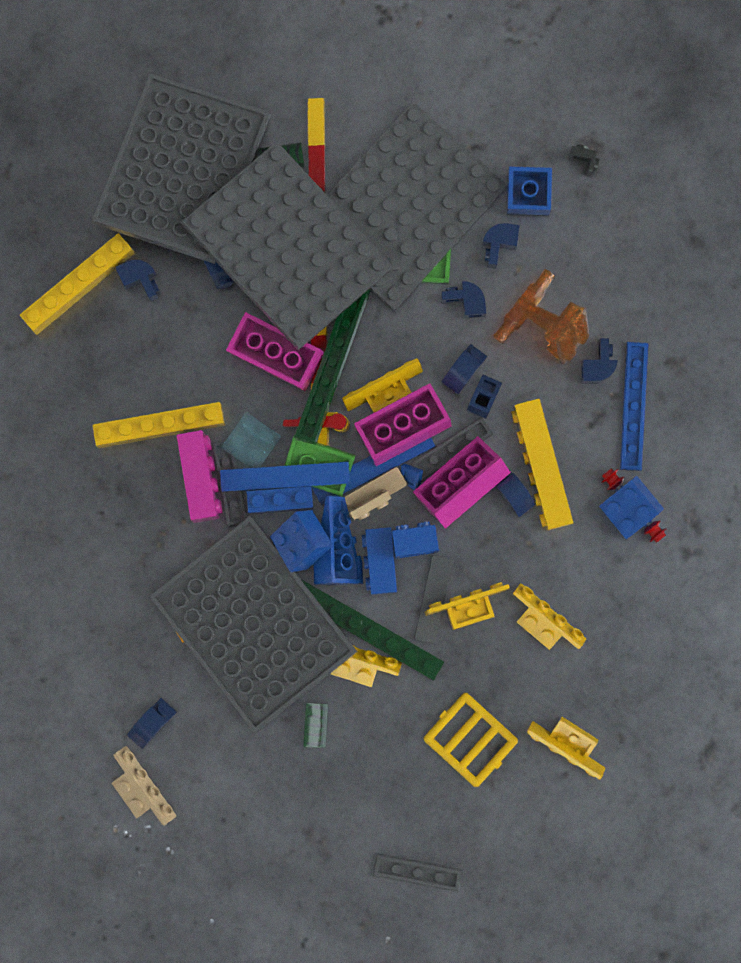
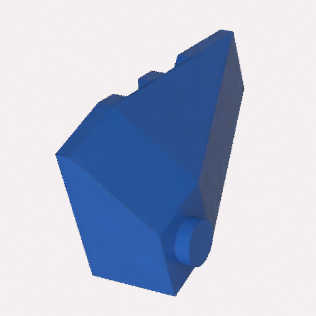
M326 496L321 526L333 546L313 564L314 585L363 584L362 559L360 555L357 556L354 544L357 541L356 537L352 536L349 527L351 519L345 497Z

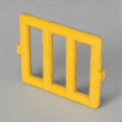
M463 693L447 712L444 710L439 716L440 719L423 738L426 744L474 787L480 786L495 768L498 769L503 764L501 761L518 743L517 737L468 693ZM466 703L475 713L443 747L434 738ZM483 718L492 727L459 762L450 754L451 751L478 721ZM499 733L507 740L506 744L475 777L466 767L492 738Z

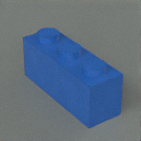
M311 486L247 491L248 513L250 515L314 509Z
M391 527L366 529V534L362 535L363 548L367 547L368 556H363L364 568L369 569L370 576L365 578L366 590H371V595L397 593Z

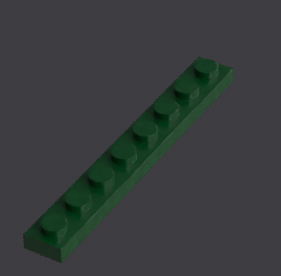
M370 289L336 318L294 436L297 441L312 445L317 444L367 303Z
M302 580L336 625L431 680H435L444 661Z

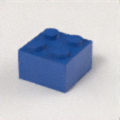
M509 167L507 214L549 215L551 212L552 168Z
M313 510L295 512L270 536L290 572L307 570L333 546Z
M430 522L417 523L415 528H409V525L396 526V530L392 531L395 559L439 552L436 526L430 525Z

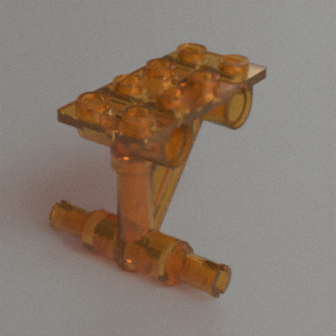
M544 269L536 282L529 284L527 290L516 301L509 313L504 316V323L493 337L504 344L514 330L519 329L528 318L547 331L543 336L550 343L546 349L564 365L566 361L570 362L577 353V347L580 344L583 345L590 336L588 334L589 326L586 308L583 306L579 307L575 303L570 302L560 316L538 307L537 305L545 296V289L555 279L553 273Z

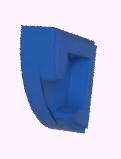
M408 464L401 465L402 476L405 477L409 484L408 486L415 490L421 485L423 470Z

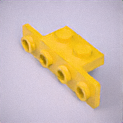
M418 358L407 361L399 368L387 372L384 376L368 382L365 386L355 391L349 392L342 398L346 409L351 411L367 402L373 413L412 393L405 381L423 372Z
M502 582L491 585V590L485 592L482 589L474 590L466 598H462L459 595L450 598V603L442 605L441 601L429 605L430 609L426 610L425 614L428 616L446 610L453 630L495 617L488 596L510 589L509 584L503 586Z
M520 583L513 592V595L529 608L517 620V623L549 650L562 636L577 649H580L586 641L583 633L571 626L564 616L552 610L546 601L539 599L529 587Z
M354 646L357 653L331 673V675L372 687L377 670L398 676L402 662L397 661L393 657H385L376 654L374 651H366Z
M564 717L560 718L551 732L532 721L527 733L533 740L542 742L552 752L559 753L567 758L568 762L572 765H578L589 776L598 779L603 777L606 768L588 757L599 741L597 738Z

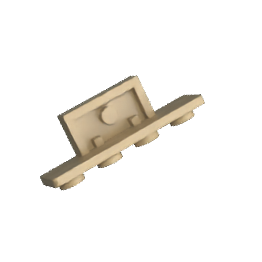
M397 467L392 468L344 496L350 518L352 517L354 520L366 518L370 515L369 511L374 508L381 509L388 505V500L392 499L390 495L407 485Z
M125 746L113 754L125 773L111 784L136 819L150 808L162 825L174 819L176 814L172 807L164 799L159 789L151 781L147 772L141 767L129 748Z

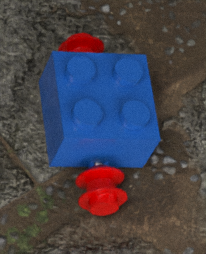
M611 468L602 475L604 480L601 483H608V491L617 488L615 490L616 493L599 507L626 540L645 526L643 534L651 536L649 542L654 540L657 543L666 536L664 531L667 528L661 529L659 527L661 521L652 522V519L660 514L664 508L638 476L634 477L626 485L620 486L624 481V476L619 477L617 475L618 469L614 471Z

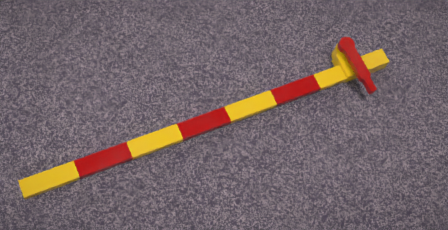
M324 98L308 99L309 176L326 194ZM327 326L311 339V345L321 349L323 352H325L327 346ZM319 366L311 380V388L313 386ZM328 412L317 442L329 446V428H333L340 433L346 432L350 428L349 419L338 412ZM301 417L283 420V426L298 427Z

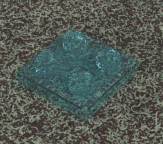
M246 412L221 448L248 467L256 468L261 467L281 436Z

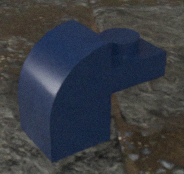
M500 223L494 225L486 232L482 246L490 247V249L486 248L484 260L488 261V268L497 267L499 248L516 250L520 225Z
M130 260L115 267L126 290L142 283L150 301L158 299L156 292L160 290L154 279L150 281L157 274L150 264L142 260Z
M462 281V290H458V287L445 288V291L441 292L442 303L463 302L464 319L486 317L485 296L482 290L474 283Z
M600 338L598 341V360H583L581 362L582 384L604 382L614 373L618 360H609V357H613V344H609V338Z
M470 344L458 357L441 382L459 395L488 356Z
M482 374L466 411L486 419L502 382Z
M512 472L495 486L518 517L536 505L526 487Z
M160 698L127 733V736L143 749L177 712Z

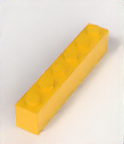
M119 233L116 234L20 314L21 318L38 335L116 270L115 267L135 254L133 249Z
M540 399L516 404L513 407L514 411H511L513 423H518L519 431L516 432L519 444L524 445L525 452L522 453L525 465L529 464L531 473H528L530 485H534L536 489V494H533L536 506H540L542 514L539 515L541 526H546V530L549 531L573 524V519Z
M216 402L98 423L92 426L95 444L98 448L221 427L225 426L222 404Z

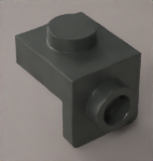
M580 144L576 145V147H571L569 159L589 163L588 176H591L593 171H597L599 158H596L597 151L589 150V147Z

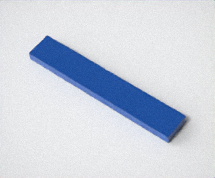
M626 343L620 470L642 471L649 343Z
M432 438L421 442L378 466H375L371 456L353 464L350 472V483L346 484L343 494L436 447ZM312 487L321 506L325 504L326 496L340 497L339 495Z
M349 462L220 470L221 491L349 484Z

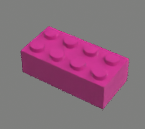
M246 312L226 349L231 355L305 392L324 355L321 349L309 343L298 351L277 327Z
M430 383L354 423L356 431L375 466L452 427L451 419Z
M202 430L177 434L191 521L198 523L220 519L219 514L223 513L221 501L216 499V492H219L217 479L213 478L212 471L216 470L214 459L212 456H209L208 450H212L210 437L205 435Z
M477 436L416 488L413 493L423 507L446 529L511 472L501 457Z

